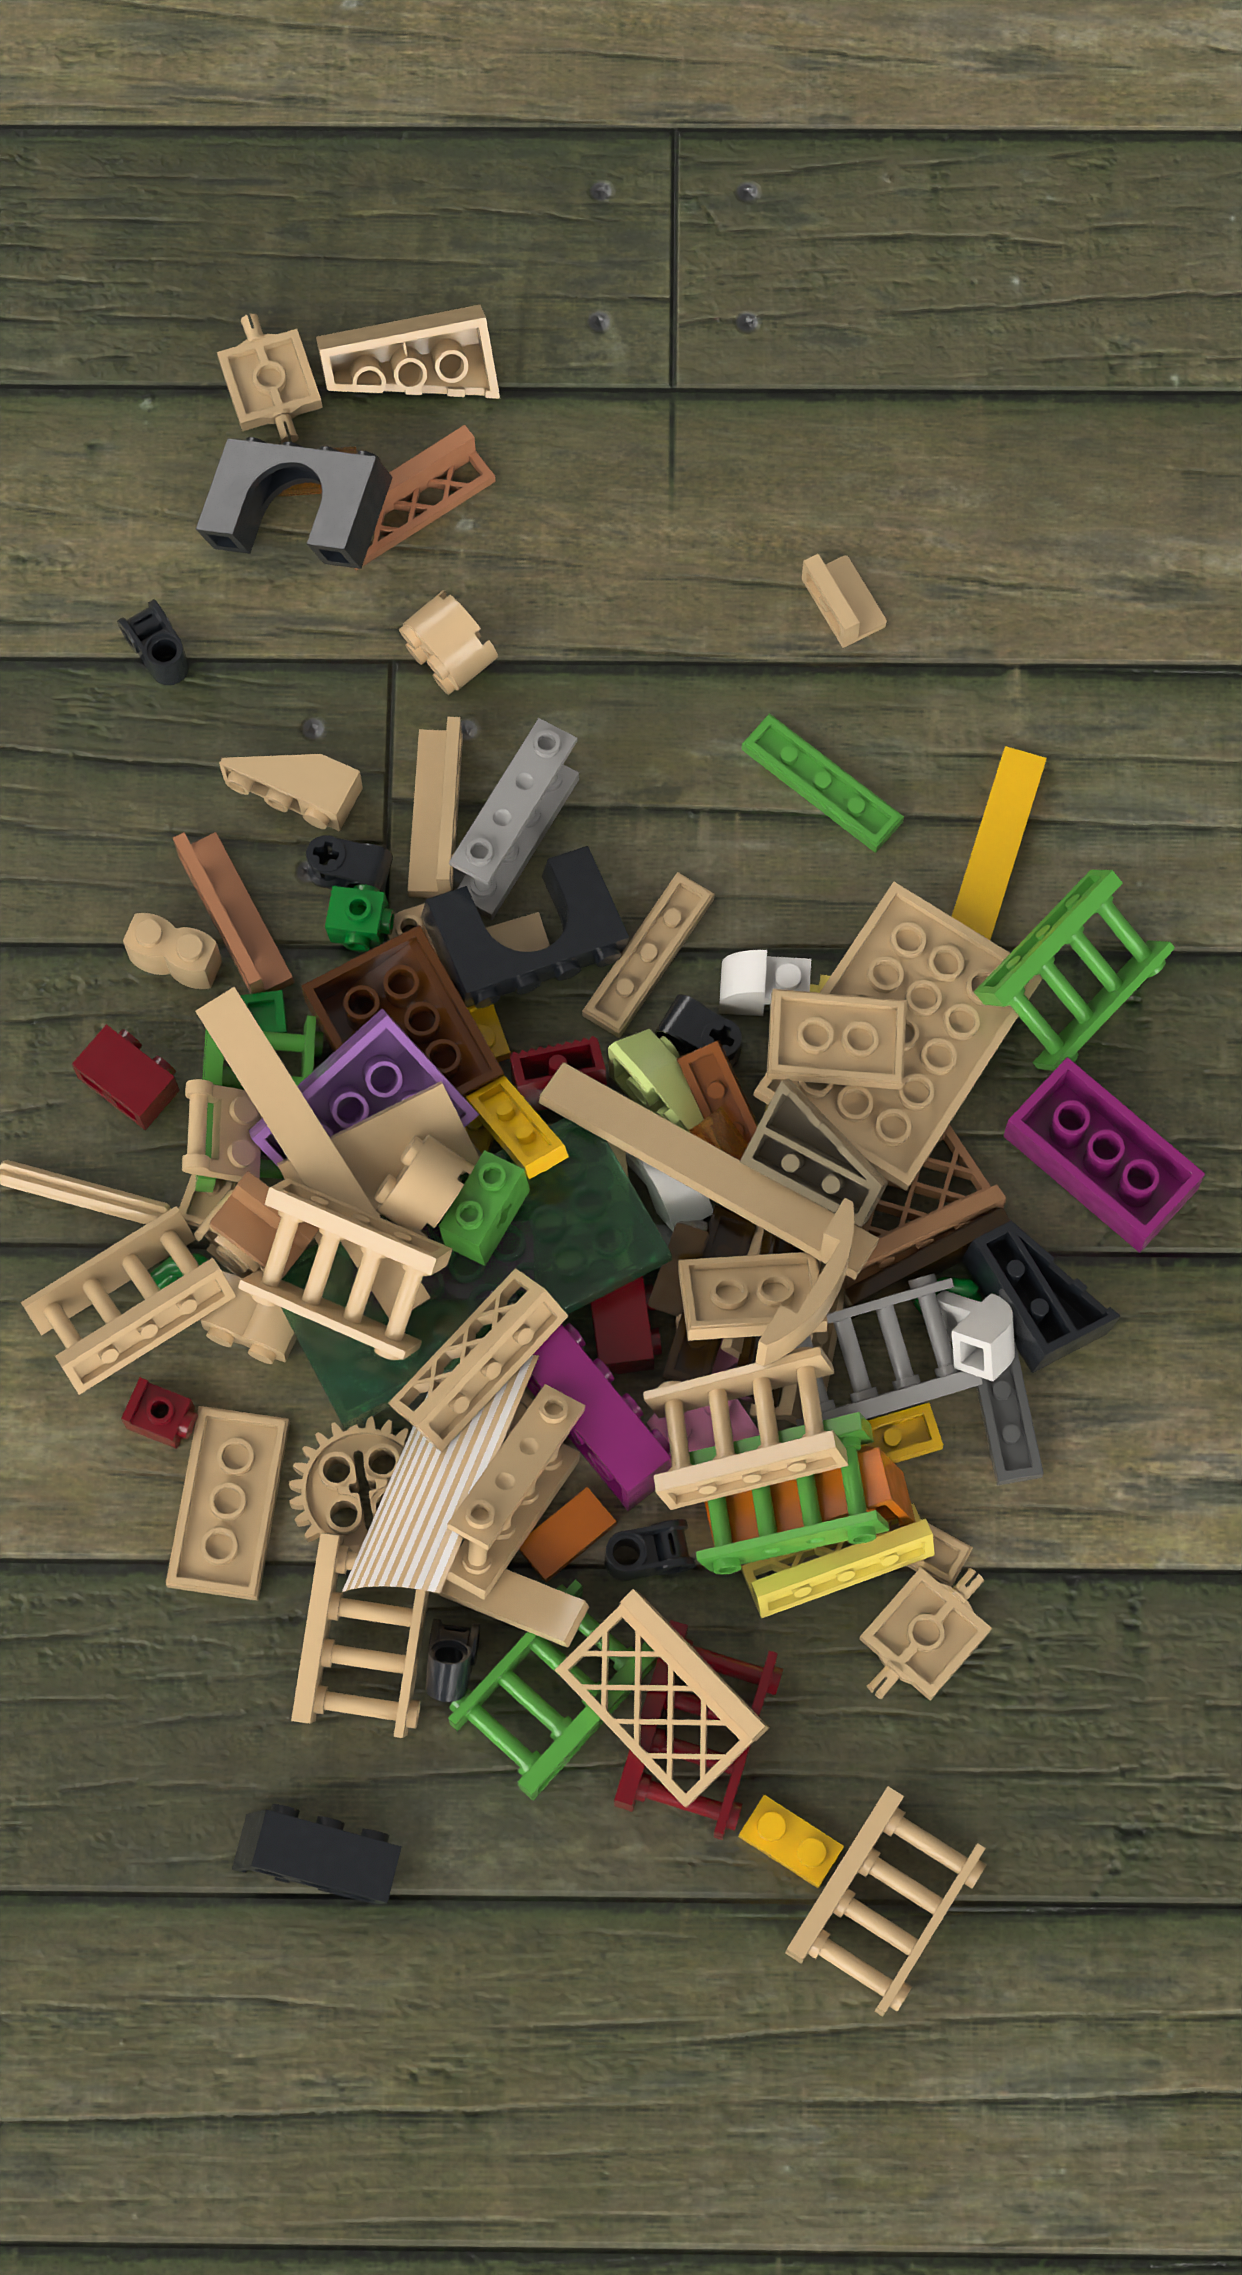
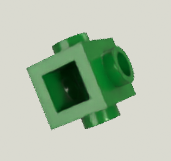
M364 884L355 885L354 888L332 886L325 929L330 942L340 943L350 950L360 952L368 951L370 947L376 948L383 944L385 934H392L395 920V910L389 907L385 892H380L378 888Z

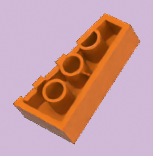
M861 1447L857 1454L867 1512L876 1510L886 1521L898 1519L900 1527L915 1523L903 1471L879 1447ZM841 1468L814 1474L822 1522L848 1517ZM796 1479L770 1485L777 1533L804 1527ZM752 1490L726 1496L733 1543L759 1537ZM706 1501V1502H704V1503H705L706 1512H707V1516H708V1521H709V1525H710V1530H711V1534H712V1527H711V1520H710V1514H709L708 1501Z

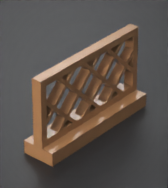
M950 1124L938 1142L944 1140L953 1153L951 1163L928 1157L922 1166L946 1173L947 1177L944 1188L940 1189L917 1182L920 1174L919 1171L907 1189L909 1193L904 1207L879 1200L866 1224L859 1226L854 1223V1225L878 1237L879 1240L856 1279L854 1280L845 1275L842 1283L844 1290L998 1208H1004L1006 1202L1005 1195L997 1184L992 1187L990 1186ZM952 1175L970 1180L977 1191L967 1196L948 1191ZM886 1179L888 1181L887 1185L902 1189L896 1184ZM917 1193L940 1200L938 1208L928 1214L910 1209L913 1194ZM875 1210L901 1217L899 1227L890 1231L872 1227L871 1223ZM906 1219L912 1220L905 1224Z

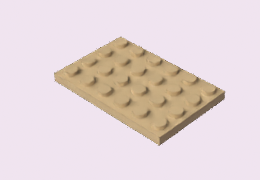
M893 882L820 993L907 1000L902 1089L804 1081L792 1082L884 1178L907 1191L1019 1016L1010 1005L1005 1007L984 1005L974 993L978 986L1002 963L1010 952L896 882ZM1040 974L1035 975L1024 986V995L1028 1000H1030L1043 979ZM766 1073L755 1089L753 1096L769 1105L782 1080L767 1078Z

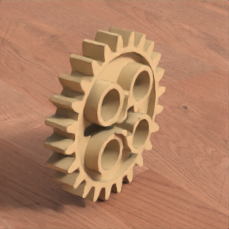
M373 1416L368 1417L365 1428H359L355 1418L350 1417L349 1430L344 1432L335 1422L332 1423L333 1437L327 1439L324 1435L317 1432L315 1436L320 1447L317 1450L307 1446L302 1448L304 1455L309 1460L308 1464L294 1463L295 1471L303 1476V1478L289 1481V1486L291 1490L301 1493V1495L294 1497L289 1502L292 1509L305 1510L295 1518V1522L298 1527L311 1524L304 1535L308 1542L318 1539L320 1533L344 1535L343 1545L350 1546V1551L352 1552L360 1551L368 1530L365 1526L363 1505L357 1493L360 1491L354 1455L357 1452L363 1454L366 1479L370 1489H372L369 1491V1499L374 1519L410 1435L407 1428L401 1430L396 1436L393 1435V1423L391 1420H387L381 1430L376 1429ZM390 1456L396 1461V1464L389 1473L377 1474L371 1470V1465L376 1458ZM335 1464L347 1465L350 1468V1473L344 1481L333 1483L327 1480L326 1473L331 1466ZM343 1508H351L357 1512V1519L351 1526L339 1527L333 1523L335 1514Z

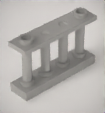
M540 718L536 721L449 861L450 866L466 873L458 888L467 886L479 914L490 920L494 919L579 781V772L563 765L577 743V737Z
M935 1274L913 1279L908 1281L911 1290L827 1314L828 1323L833 1322L854 1393L850 1394L852 1403L836 1407L834 1399H828L823 1378H816L823 1420L860 1412L865 1419L983 1384L981 1377L954 1368L953 1350L935 1293L954 1287L952 1278L937 1282ZM914 1298L919 1300L938 1364V1368L934 1369L937 1378L923 1382L920 1381L919 1374L914 1375L893 1306V1304ZM876 1310L896 1380L892 1381L894 1390L878 1395L876 1387H871L851 1319L852 1316ZM810 1335L795 1349L800 1347L813 1348ZM803 1417L796 1419L797 1426L804 1425Z

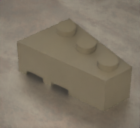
M790 1079L780 1082L740 1160V1163L836 1213L844 1198L853 1201L854 1223L859 1226H863L869 1221L888 1184V1181Z

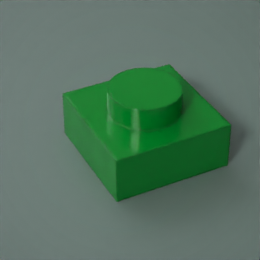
M282 990L240 995L262 1031L288 1033Z

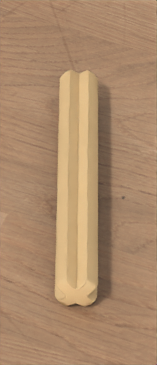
M4 1160L0 1165V1184L3 1186L138 1223L148 1224L171 1210L170 1206L165 1202L18 1162Z

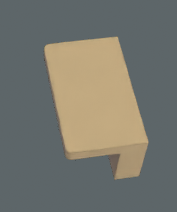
M819 554L803 561L802 581L842 648L886 627L887 620L848 556L844 555L827 564H824Z

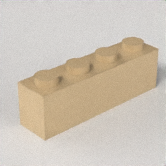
M481 305L316 337L328 391L365 393L392 391L405 392L406 395L436 393L447 394V396L453 397L480 395L485 396V398L500 399L486 316Z

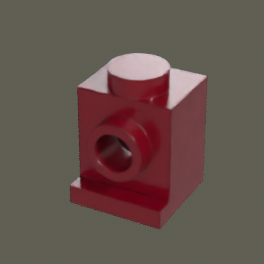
M139 1377L121 1420L128 1430L177 1449L181 1439H188L192 1434L198 1414L194 1413L195 1406L191 1399L149 1383L148 1380ZM159 1405L169 1407V1412L164 1418H155L153 1416L156 1407Z

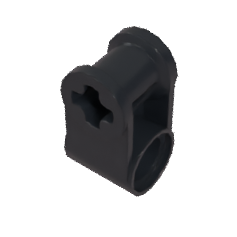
M155 599L148 602V608L129 619L122 617L117 620L126 641L132 650L139 655L158 683L175 685L185 679L189 672V663L183 644L172 628L165 612ZM166 655L175 656L172 660L167 662L159 661L163 656Z
M322 835L313 839L307 847V872L310 880L321 888L332 889V886L354 888L355 885L364 884L376 887L380 892H384L393 854L378 845L357 843L330 835ZM326 858H330L327 865H321L324 864Z
M677 995L655 1031V1035L658 1038L665 1036L675 1046L677 1051L688 1054L716 1040H720L721 1043L723 1040L729 1042V1046L723 1045V1048L732 1067L737 1064L741 1056L742 1035L739 1027L734 1022L709 1010L702 1003L687 995Z
M685 1519L667 1520L651 1526L615 1533L609 1539L605 1550L604 1564L607 1572L618 1580L629 1581L654 1575L676 1574L693 1569L696 1563L695 1559L689 1556L684 1532L688 1529L687 1521ZM669 1540L671 1541L674 1555H672ZM621 1546H628L637 1552L639 1559L632 1565H622L614 1559L613 1552Z
M433 1619L426 1673V1692L433 1699L442 1702H454L465 1697L468 1691L472 1668L477 1660L480 1624L473 1623L471 1627L446 1625L442 1623L441 1619Z

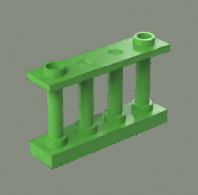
M1091 869L974 991L975 995L984 1005L1001 1007L1010 1005L1042 1043L1045 1049L1032 1062L1037 1069L1055 1071L1067 1057L1075 1062L1079 1055L1077 1051L1147 978L1156 975L1163 969L1166 964V957L1175 949L1172 943L1167 941L1148 940L1145 943L1113 904L1114 897L1112 894L1123 884L1113 870ZM1098 913L1133 955L1117 974L1083 933V924L1093 914ZM1064 944H1070L1104 986L1088 1004L1054 964V955ZM1040 974L1075 1017L1059 1035H1057L1024 995V986L1035 975Z
M307 1015L303 1035L263 1031L274 1050L302 1052L301 1077L291 1076L297 1086L313 1072L314 1058H321L323 1032L315 1031L316 1016ZM205 1028L202 1080H208L214 1085L245 1090L231 1067L223 1066L224 1056ZM208 1103L205 1155L210 1158L212 1155L214 1103ZM260 1159V1177L284 1179L279 1167L272 1160ZM196 1175L195 1191L213 1192L216 1179L218 1178Z
M860 1412L823 1420L824 1431L833 1430L847 1451L849 1466L841 1467L848 1517L822 1522L815 1475L813 1474L796 1479L804 1527L777 1533L769 1485L752 1490L759 1537L733 1543L726 1496L709 1500L708 1507L714 1547L696 1551L697 1561L709 1571H714L715 1574H731L741 1570L742 1564L847 1540L852 1544L867 1543L876 1539V1534L889 1531L888 1522L876 1510L867 1512L857 1451L861 1449V1445L874 1442L871 1424ZM805 1425L778 1431L779 1441L784 1443L802 1438L806 1434ZM760 1435L734 1441L736 1454L756 1450L761 1445ZM715 1446L689 1452L691 1465L712 1461L716 1456Z
M576 1579L568 1588L563 1584L557 1588V1590L577 1598L583 1595V1587ZM586 1613L578 1630L588 1637L600 1624ZM527 1632L473 1692L468 1688L465 1697L451 1703L449 1709L453 1713L448 1719L450 1725L457 1732L469 1720L520 1767L518 1772L522 1775L518 1781L519 1789L531 1800H534L601 1727L604 1721L583 1699L581 1702L586 1707L574 1720L570 1716L564 1718L513 1672L531 1651L554 1671L567 1658L549 1640ZM609 1633V1651H635L632 1646L627 1649ZM602 1639L596 1644L601 1651ZM646 1642L642 1644V1651H654ZM609 1657L615 1662L613 1668L618 1672L610 1679L608 1685H635V1657ZM642 1657V1680L656 1666L658 1657ZM576 1665L570 1670L582 1684L601 1685V1681L595 1683ZM499 1686H502L552 1732L550 1737L554 1742L542 1755L537 1750L532 1753L481 1706ZM589 1690L601 1703V1690ZM608 1690V1711L612 1714L632 1691Z

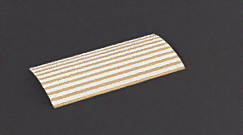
M532 1355L442 1452L435 1448L413 1426L342 1592L363 1587L387 1586L441 1593L464 1538L448 1529L447 1523L501 1448L539 1356ZM460 1358L451 1360L444 1368V1373L453 1371L460 1363Z

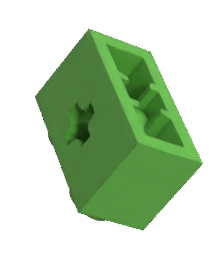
M484 1150L472 1173L467 1178L463 1188L439 1225L445 1246L486 1266L530 1191L525 1170Z

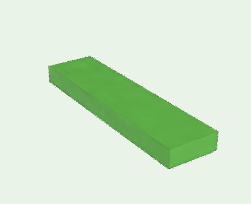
M770 713L742 743V751L875 853L903 823V815Z

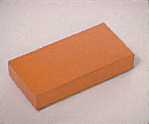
M586 1487L533 1530L520 1547L519 1552L546 1583L616 1526L617 1521L591 1490Z

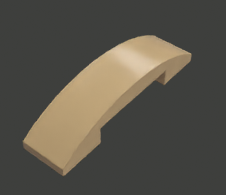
M844 1198L823 1233L820 1256L829 1261L798 1313L780 1305L759 1340L755 1363L765 1367L790 1353L813 1333L831 1309L841 1289L849 1262L854 1233L853 1201Z

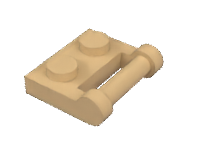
M193 1079L187 1081L185 1096L190 1099L187 1154L182 1156V1171L189 1174L239 1182L246 1172L249 1171L260 1180L261 1148L252 1140L249 1130L262 1119V1116L246 1091L214 1085L208 1080ZM208 1103H214L211 1158L205 1155Z

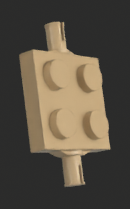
M250 314L253 329L251 328L248 316L245 315L242 317L241 323L247 339L236 347L217 352L242 432L266 424H276L281 443L289 442L286 429L288 430L291 442L294 443L299 437L292 419L297 415L323 408L297 329L280 334H263L258 315Z
M920 1567L863 1632L859 1640L876 1653L884 1665V1668L867 1685V1688L873 1693L883 1680H886L876 1691V1697L883 1699V1696L900 1679L913 1685L931 1701L991 1632L992 1628L974 1613L967 1601L976 1589L984 1583V1579L980 1574L966 1587L976 1574L975 1570L969 1568L952 1588L951 1586L939 1583Z

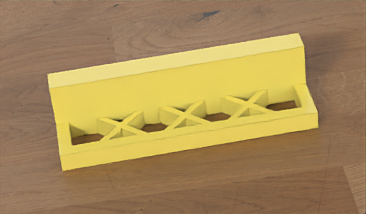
M913 1503L911 1505L915 1523L890 1532L878 1533L873 1541L846 1547L847 1540L742 1565L743 1576L761 1619L935 1556L933 1533L927 1520L920 1519ZM898 1519L887 1521L888 1525L892 1521L890 1526L899 1523ZM815 1554L821 1556L803 1563L804 1559L807 1557L813 1556ZM771 1570L777 1572L758 1580L755 1577Z

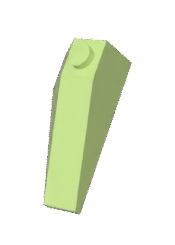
M650 1029L615 1041L608 1047L609 1076L630 1100L715 1146L677 1061L679 1053L665 1036L658 1038Z

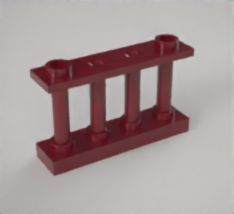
M670 1620L669 1623L717 1673L758 1685L751 1709L760 1717L767 1693L776 1696L784 1668L775 1666L778 1653L769 1650L765 1665L761 1667L693 1646L694 1641L687 1639L688 1625ZM658 1657L650 1685H668V1664L661 1657ZM668 1691L647 1692L641 1712V1719L662 1718L664 1710L667 1711ZM675 1691L674 1708L701 1716V1699L697 1695L688 1692ZM708 1707L707 1719L720 1720ZM641 1725L640 1745L648 1753H667L666 1730L659 1728V1725ZM674 1738V1754H700V1745ZM751 1745L723 1772L731 1775L723 1802L699 1795L687 1808L662 1783L652 1780L653 1775L645 1773L646 1766L629 1750L614 1798V1806L633 1812L636 1800L645 1802L647 1798L717 1820L714 1838L723 1840L726 1828L735 1831L743 1803L734 1800ZM707 1748V1754H726ZM681 1759L700 1765V1759ZM707 1760V1768L711 1769L719 1760Z

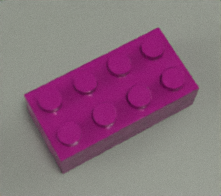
M1068 1057L1009 1118L1003 1136L1139 1253L1194 1195L1205 1176L1203 1171Z
M570 1323L564 1327L561 1324L533 1354L539 1357L526 1387L536 1398L546 1384L585 1405V1411L567 1437L626 1510L630 1511L655 1491L654 1475L668 1472L671 1468L669 1442L658 1429L655 1428L651 1432L647 1429L640 1419L644 1415L642 1410L628 1393L621 1397L614 1389L611 1382L615 1379L607 1366L599 1358L593 1362L582 1348L586 1343L579 1332Z

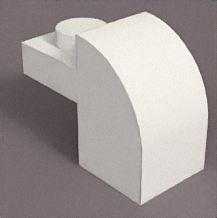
M748 950L728 955L722 961L719 1013L763 1016L764 1004H771L773 989L810 992L811 959L767 956V950Z
M626 1152V1160L629 1167L647 1185L656 1213L672 1231H674L675 1225L680 1221L703 1220L712 1215L713 1208L708 1197Z
M942 1290L937 1295V1300L949 1340L952 1342L954 1368L994 1381L1012 1363L1015 1357L1013 1312L1010 1305L1004 1299L992 1293L982 1302H978Z

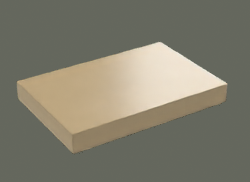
M773 989L770 1004L767 1078L901 1090L904 1079L907 1000Z
M806 1252L679 1260L678 1273L688 1341L762 1336L780 1305L798 1313L820 1276L817 1258ZM827 1315L813 1333L827 1332Z

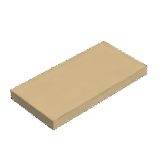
M441 1081L330 1136L333 1144L375 1210H377L380 1204L374 1200L376 1191L388 1174L395 1178L400 1174L406 1165L401 1162L400 1157L414 1136L424 1140L429 1134L473 1164L474 1167L479 1160V1156ZM288 1158L277 1163L284 1179L288 1178L304 1185ZM318 1231L314 1238L319 1246L322 1234Z
M199 1406L166 1586L167 1588L258 1601L290 1420L288 1418Z

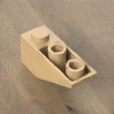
M323 754L222 758L219 763L223 779L232 790L244 795L252 792L261 796L269 806L276 810L287 812L290 809L303 815V818L309 824L320 829H326L328 826L340 831L363 789L359 770Z

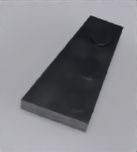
M1009 1221L974 1239L963 1255L962 1261L985 1298L992 1293L1001 1297L1010 1305L1013 1312L1014 1342L1031 1373H1034L1107 1335L1121 1316L1111 1307L1106 1309L1086 1291L1088 1287L1078 1278L1073 1280L1053 1262L1055 1258L1014 1222Z
M272 1804L271 1810L265 1809L246 1814L232 1870L246 1873L247 1870H252L274 1876L276 1881L285 1883L292 1881L318 1888V1891L372 1904L388 1903L402 1846L388 1843L390 1835L365 1828L362 1829L361 1835L343 1831L344 1822L323 1816H317L316 1823L298 1818L300 1810L280 1804Z

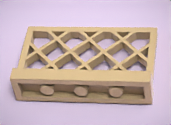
M632 1589L620 1601L621 1605L555 1671L678 1801L687 1808L770 1727L640 1592ZM622 1619L635 1630V1651H609V1631ZM642 1638L654 1651H642ZM602 1639V1651H590ZM583 1657H602L601 1685L582 1684L570 1670ZM609 1657H635V1685H608ZM642 1657H661L668 1664V1685H641ZM675 1673L688 1686H675ZM589 1690H601V1703ZM608 1690L634 1691V1719H615L608 1711ZM641 1691H668L667 1719H641ZM675 1691H692L701 1699V1720H674ZM708 1707L720 1720H707ZM621 1724L634 1725V1738ZM641 1725H667V1753H648L640 1745ZM674 1725H701L700 1754H674ZM707 1726H727L739 1741L726 1754H707ZM654 1759H667V1772ZM674 1759H700V1780L687 1793L673 1780ZM707 1760H719L707 1772Z

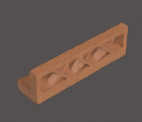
M463 425L389 472L393 478L374 531L373 544L368 548L363 566L496 482L495 475L476 452L475 437L466 425ZM469 461L480 474L478 478L470 483L453 481L455 470ZM429 487L444 490L442 501L434 506L418 503L420 493ZM392 510L409 512L408 522L399 528L383 526L385 515Z
M185 832L173 837L178 857L250 994L277 991L293 984V976L217 833H212L190 844Z

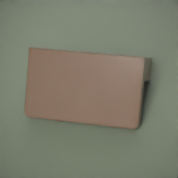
M247 1171L236 1185L230 1197L211 1219L209 1225L265 1268L281 1217L278 1215L277 1209L265 1205L270 1187ZM305 1221L298 1224L282 1278L312 1242L320 1229L319 1227Z

